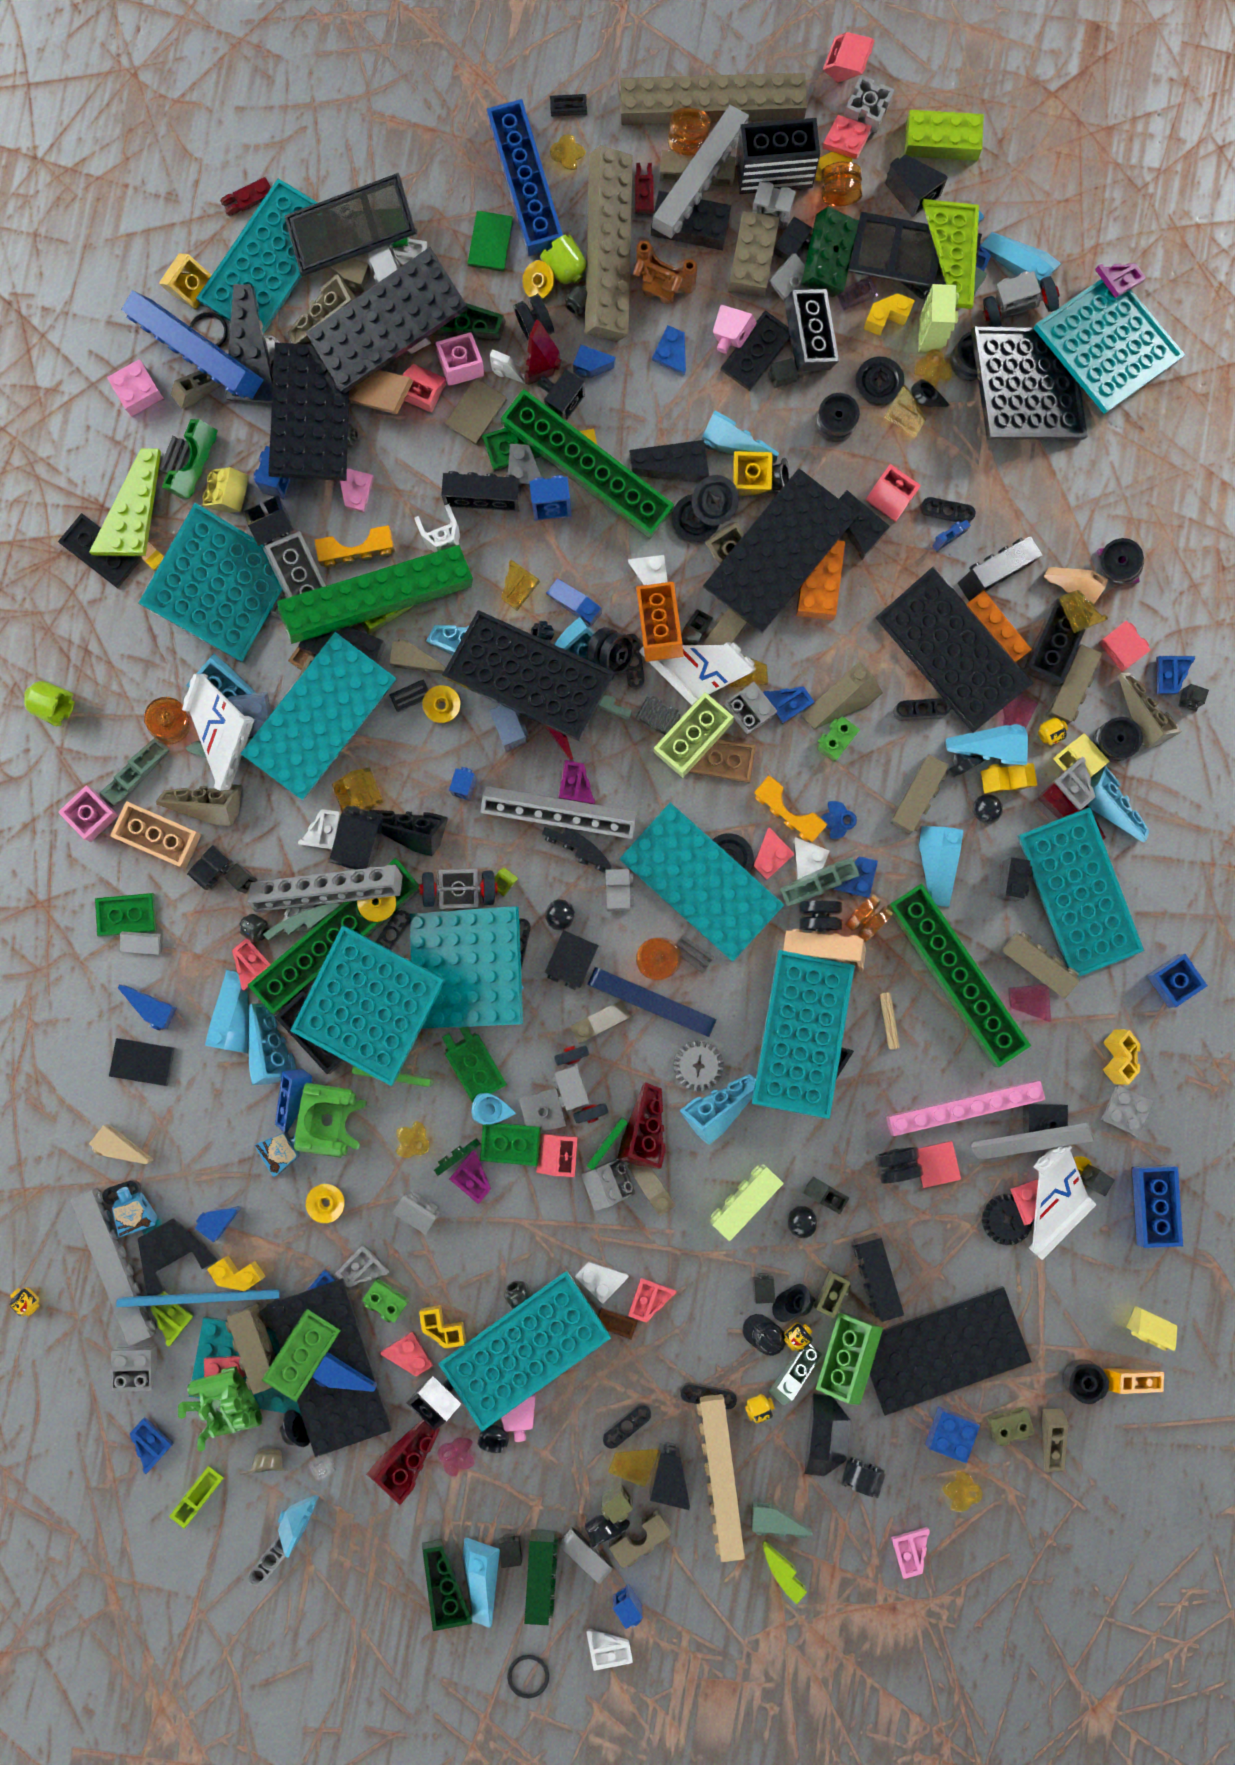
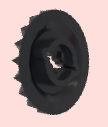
M881 356L873 357L866 360L859 367L856 375V388H858L859 394L864 397V400L867 399L870 403H877L878 405L887 404L894 401L902 392L905 380L901 367L894 360ZM879 375H880V377H881V380H882V381H885V382H882V385L880 386V389H879L878 382L875 381V380L878 379Z
M712 475L701 480L695 487L692 495V508L697 518L706 524L715 526L730 521V518L735 515L736 510L739 508L738 502L740 499L736 485L730 479L721 475ZM712 495H714L715 497H720V499L718 500L720 506H718L715 503L712 504V502L714 501Z
M693 494L680 499L675 505L672 512V523L677 534L683 539L698 543L709 539L717 532L720 525H709L699 520V523L691 521L695 514L692 508Z
M725 833L712 839L723 850L725 849L729 855H733V859L745 870L750 872L754 862V855L750 844L743 837L737 834Z
M1001 1194L992 1198L986 1204L982 1214V1224L986 1234L993 1241L1006 1246L1015 1245L1027 1238L1034 1223L1032 1221L1030 1224L1024 1225L1012 1194ZM1004 1213L1009 1217H1013L1011 1225L1003 1222L1005 1220Z

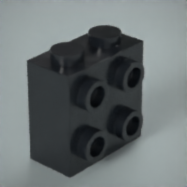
M1011 857L1002 862L997 899L1016 902L1028 896L1029 885H1027L1028 877L1032 874L1031 860Z

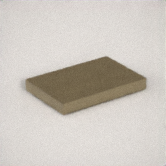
M476 378L445 422V425L477 445L482 435H484L507 401V397Z

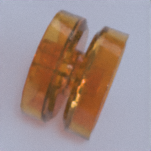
M688 107L675 110L671 114L669 121L668 146L674 152L681 155H696L709 136L711 123L709 116L696 108Z
M836 162L823 168L821 171L822 201L830 206L842 207L852 205L861 200L863 196L861 167L852 162Z
M160 697L153 700L146 707L144 723L151 736L158 742L175 744L182 741L188 735L190 718L187 712L182 710L183 704L171 697Z
M872 894L865 902L863 901L845 923V926L851 931H855L863 925L857 936L864 939V943L893 914V911L887 905L875 912L881 902L875 894Z
M656 937L645 941L639 947L636 954V964L639 971L645 977L652 980H663L673 976L679 970L682 962V953L679 946L673 940L666 937ZM658 955L661 956V961H660V962H659L658 959H656V956H658Z

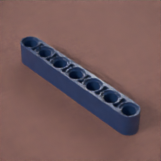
M594 967L587 983L591 987L707 1037H710L717 1020L597 967Z

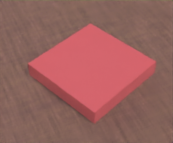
M952 1141L918 1148L920 1157L916 1162L922 1165L924 1175L920 1176L923 1188L961 1180Z

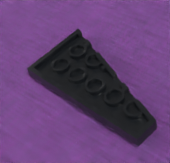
M233 285L228 354L264 380L253 399L246 396L243 399L227 390L225 399L230 401L272 403L273 378L266 339L263 337L262 321L259 319L256 293L252 285Z

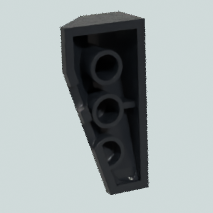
M369 810L384 815L381 834L417 853L433 856L440 847L448 817L430 812H424L423 815H412V812L406 811L405 814H395L394 811Z

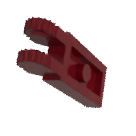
M636 163L635 214H654L652 163L647 165L648 175H640L641 165Z
M263 177L233 192V194L225 195L221 198L220 202L224 206L235 201L238 203L226 208L225 212L229 216L240 211L243 212L261 203L271 189V186L266 177Z

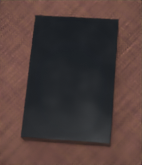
M116 1038L109 1077L168 1086L175 1048Z

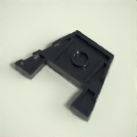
M175 1218L137 1238L147 1296H155L166 1290L156 1272L188 1253L193 1252L201 1269L219 1260L217 1256L212 1254L207 1247L200 1243Z

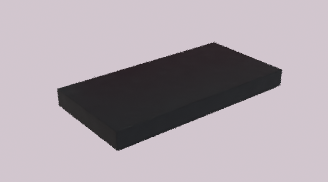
M766 310L756 321V326L740 348H735L720 369L748 391L753 389L791 339L789 327Z
M81 513L59 539L58 543L118 589L141 559L138 556L91 555L89 551L101 528Z

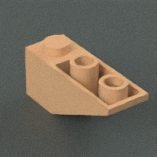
M1048 567L1044 575L1050 583L1063 587L1066 592L1073 593L1080 597L1083 602L1091 603L1092 605H1094L1106 588L1108 582L1107 578L1093 570Z

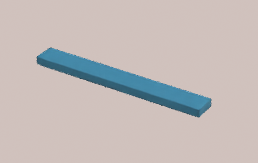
M268 1289L120 1297L116 1300V1307L279 1299L280 1290Z

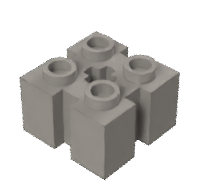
M860 75L854 93L846 105L843 117L871 125L872 132L877 133L884 114H886L895 89L883 84L877 87L873 85L874 80Z
M759 181L752 212L780 217L778 228L786 229L796 191L789 187L777 189L770 182Z
M629 869L606 870L607 911H630V906H634V893H630V887H633V874H629Z

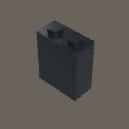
M563 930L545 970V973L548 974L547 978L558 982L559 979L565 981V986L573 990L576 987L581 988L599 945Z

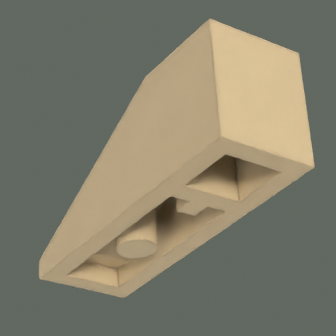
M110 1124L103 1125L89 1143L93 1147L92 1151L99 1156L103 1155L142 1164H150L154 1161V1159Z

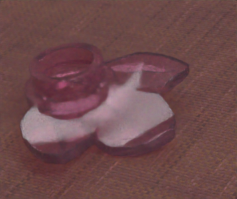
M461 1437L455 1439L452 1443H445L439 1447L437 1455L448 1475L456 1477L459 1468L468 1469L475 1464L473 1457L467 1452L473 1443L472 1440ZM447 1451H450V1452H451V1455L448 1456V1457H445V1456H444L445 1453H446Z

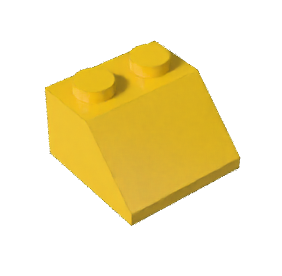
M179 253L159 284L172 296L196 310L200 305L196 298L212 275L189 254Z
M734 451L732 482L736 485L739 492L738 496H752L771 491L772 452Z

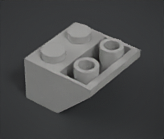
M752 682L724 704L725 708L734 716L736 722L747 735L761 727L777 713L775 707L755 682Z
M615 1159L595 1167L594 1170L581 1174L595 1211L610 1207L636 1194L625 1164L621 1160Z
M407 1192L402 1196L393 1214L426 1235L440 1214L437 1211L438 1207L431 1202H428V1204L421 1200L422 1197L416 1192Z
M157 1346L117 1347L112 1350L111 1392L152 1390L157 1369Z

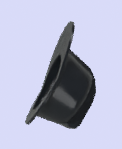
M782 458L780 464L772 465L771 490L774 492H780L790 479L789 464L786 458Z
M796 1284L776 1297L775 1303L772 1306V1312L775 1319L779 1322H788L798 1316L809 1314L816 1299L810 1294L804 1284Z
M754 1314L745 1320L743 1335L761 1353L773 1356L779 1354L786 1345L784 1341L785 1332L768 1317L762 1314Z
M293 1409L287 1410L284 1415L283 1424L279 1428L283 1441L287 1445L303 1448L308 1446L310 1440L301 1414Z
M603 1515L595 1516L585 1523V1530L590 1538L589 1548H594L622 1534L630 1526V1521L625 1519L620 1523L617 1521L613 1524L610 1519L607 1521Z

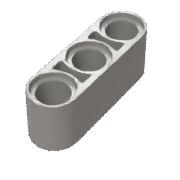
M571 1528L558 1543L561 1549L598 1583H601L614 1568L612 1563L595 1547L589 1548V1541L575 1528Z
M279 1535L250 1571L248 1579L253 1586L263 1585L285 1557ZM269 1554H272L276 1557L275 1562H272L268 1559ZM255 1571H261L264 1577H257Z

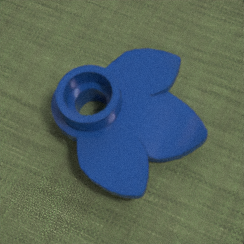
M829 801V812L820 818L828 824L825 828L831 829L830 838L839 839L846 834L847 830L855 827L857 817L853 812L847 811L843 803ZM846 816L851 819L849 824L844 823Z

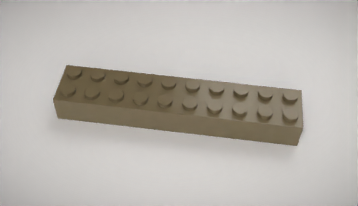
M805 73L620 78L621 125L718 122L729 105L748 114V121L805 119L807 109Z
M600 145L589 154L586 290L588 293L585 304V334L618 342L626 337L629 332L633 155Z

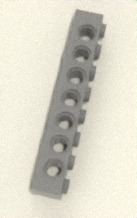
M387 865L309 876H296L293 878L262 880L250 884L247 902L255 912L398 896L401 892L402 874L396 865Z

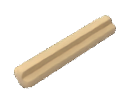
M890 993L880 994L888 1047L890 1050L898 1049L900 1045Z

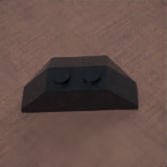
M813 1393L804 1474L825 1476L847 1461L851 1419L834 1397L830 1395Z

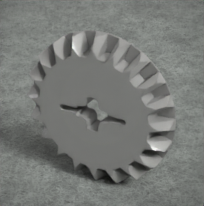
M692 1041L682 1046L677 1052L674 1059V1073L684 1087L693 1091H704L716 1085L722 1077L724 1061L721 1053L712 1044L705 1041ZM699 1055H701L700 1060L704 1068L700 1069L697 1077V1069L693 1067V1064L698 1062Z

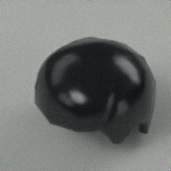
M984 794L979 796L974 802L973 813L979 821L992 824L1002 816L1003 805L998 797Z
M557 899L548 905L545 919L548 926L554 930H564L571 926L575 911L572 904L568 901Z
M797 1206L789 1213L788 1228L792 1235L798 1238H808L816 1231L817 1217L812 1209L806 1206Z
M491 1425L480 1432L477 1444L479 1448L486 1452L501 1453L504 1447L507 1448L509 1435L502 1427Z

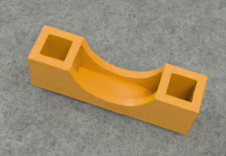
M389 525L371 528L367 539L356 547L343 546L333 536L314 539L318 561L321 566L326 568L334 567L337 563L342 562L343 564H350L358 559L370 560L373 556L378 555L387 557L395 552Z
M768 775L754 792L757 795L755 799L763 805L767 803L771 807L770 811L776 817L781 815L786 820L784 823L790 829L796 828L801 832L799 836L803 840L813 842L828 824L814 812L807 815L791 813L783 803L784 786L771 775Z

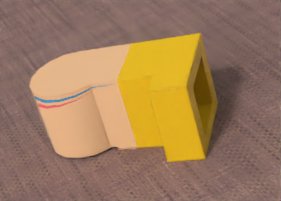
M148 542L146 556L141 557L156 572L164 556Z

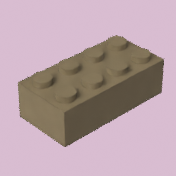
M748 211L742 212L728 291L765 298L780 217Z
M258 1303L235 1311L227 1317L226 1321L227 1330L229 1333H232L234 1338L232 1341L234 1350L239 1353L241 1358L239 1360L240 1367L247 1376V1387L249 1390H252L253 1395L272 1388L263 1382L262 1378L276 1358L263 1317L259 1313Z

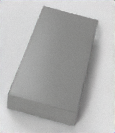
M122 931L120 933L121 952L159 955L161 952L160 935Z

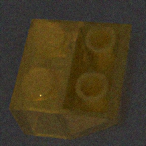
M370 767L353 770L331 784L341 812H343L347 805L369 811L383 803Z

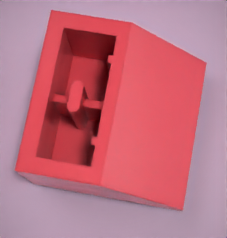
M850 32L836 36L823 71L837 83L863 74L875 40Z
M413 364L402 375L413 380L404 401L432 413L447 383L446 378Z
M890 464L865 501L896 522L917 494L921 485Z
M1127 620L1098 643L1122 672L1151 650L1148 642L1138 635L1135 626L1132 623H1128Z
M541 1134L536 1173L575 1177L578 1136Z

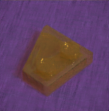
M903 385L884 418L916 437L926 418L908 387Z

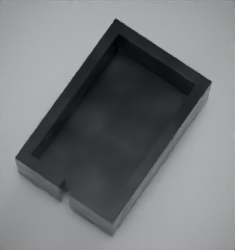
M279 495L263 502L269 513L267 516L260 504L244 511L247 525L258 546L262 544L266 546L272 543L273 539L279 536L281 538L285 537L293 530L289 515Z

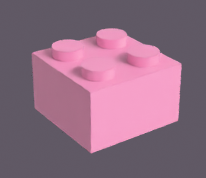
M471 332L435 342L437 357L448 386L484 376L483 361Z
M140 359L107 377L131 417L164 399Z
M87 785L58 812L84 840L90 842L119 816L93 788Z

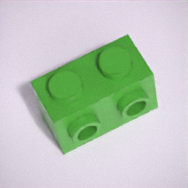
M843 716L839 720L835 718L829 726L831 731L827 735L823 733L817 741L820 744L817 749L833 762H836L860 731L858 727Z
M379 1278L375 1280L362 1299L365 1302L364 1306L371 1311L376 1310L381 1314L380 1317L389 1323L391 1321L394 1323L410 1301Z

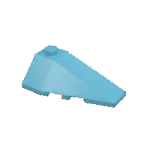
M991 232L981 244L982 248L986 249L995 260L1017 277L1023 272L1034 271L1040 289V280L1044 277L1052 276L1061 265L1059 261L1045 251Z
M579 617L565 629L554 645L587 659L588 644L595 632Z
M1104 766L1091 778L1090 783L1094 790L1095 798L1088 803V806L1138 840L1145 842L1149 829L1139 813L1131 809L1129 797L1127 795L1123 796L1118 787L1121 784L1117 778Z
M921 826L919 850L922 856L927 892L937 906L949 907L961 851L963 830L949 827Z
M226 970L210 1022L205 1046L248 1053V989L245 991L241 989L237 972Z
M748 1074L729 1083L728 1087L718 1091L715 1089L711 1091V1095L702 1099L697 1097L683 1107L680 1113L694 1132L709 1145L727 1130L753 1097L756 1078Z
M466 1537L464 1539L462 1560L473 1622L490 1628L492 1627L500 1549Z

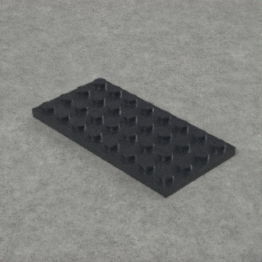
M429 247L307 331L306 334L338 388L344 394L469 308L432 248Z
M275 342L269 477L347 481L349 391L344 394L340 391L313 345Z
M798 468L705 582L703 588L763 634L859 514Z
M934 566L875 617L943 698L949 700L951 708L972 733L1033 684L1032 680Z
M478 610L442 676L453 683L580 741L611 684L615 672Z
M343 1278L267 1304L280 1349L306 1309L341 1330L329 1348L328 1353L376 1382ZM311 1377L297 1400L315 1457L392 1430L378 1385L374 1392L329 1388L326 1385L325 1387L318 1385L314 1381L315 1379Z
M1000 1286L883 1329L869 1375L882 1412L886 1416L1031 1363L1032 1361L1005 1288Z

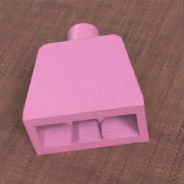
M721 305L713 329V334L716 340L719 341L717 350L726 354L730 345L740 348L757 324L754 316L751 313Z
M536 1393L501 1418L504 1430L506 1432H514L515 1442L525 1441V1430L533 1429Z

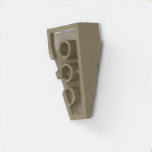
M335 275L319 290L321 294L318 298L309 303L311 307L305 315H300L287 332L292 343L304 344L310 341L306 334L307 331L356 298L340 275Z
M738 522L729 523L715 532L705 543L714 559L721 564L744 536V533Z
M860 661L801 716L813 729L832 722L835 718H841V716L849 715L869 706L883 692L872 673Z
M1121 673L1118 676L1131 718L1141 728L1143 735L1142 745L1147 748L1156 747L1182 732L1168 712L1163 713L1157 707L1159 703L1145 694L1146 689L1131 673Z
M232 784L230 790L221 791L215 788L207 789L206 786H200L199 789L191 791L188 788L164 790L156 800V804L214 825L231 826L239 815L242 786Z

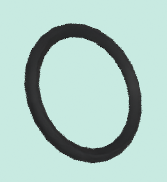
M204 312L197 315L190 323L191 328H193L197 320L205 316H213L221 321L224 327V335L219 343L216 344V346L220 347L228 335V327L225 320L213 312Z
M523 1655L514 1660L509 1667L507 1675L510 1689L517 1696L526 1699L535 1698L542 1694L549 1683V1670L544 1661L534 1655ZM531 1659L537 1661L545 1671V1682L542 1688L533 1694L519 1692L512 1683L513 1668L522 1660Z

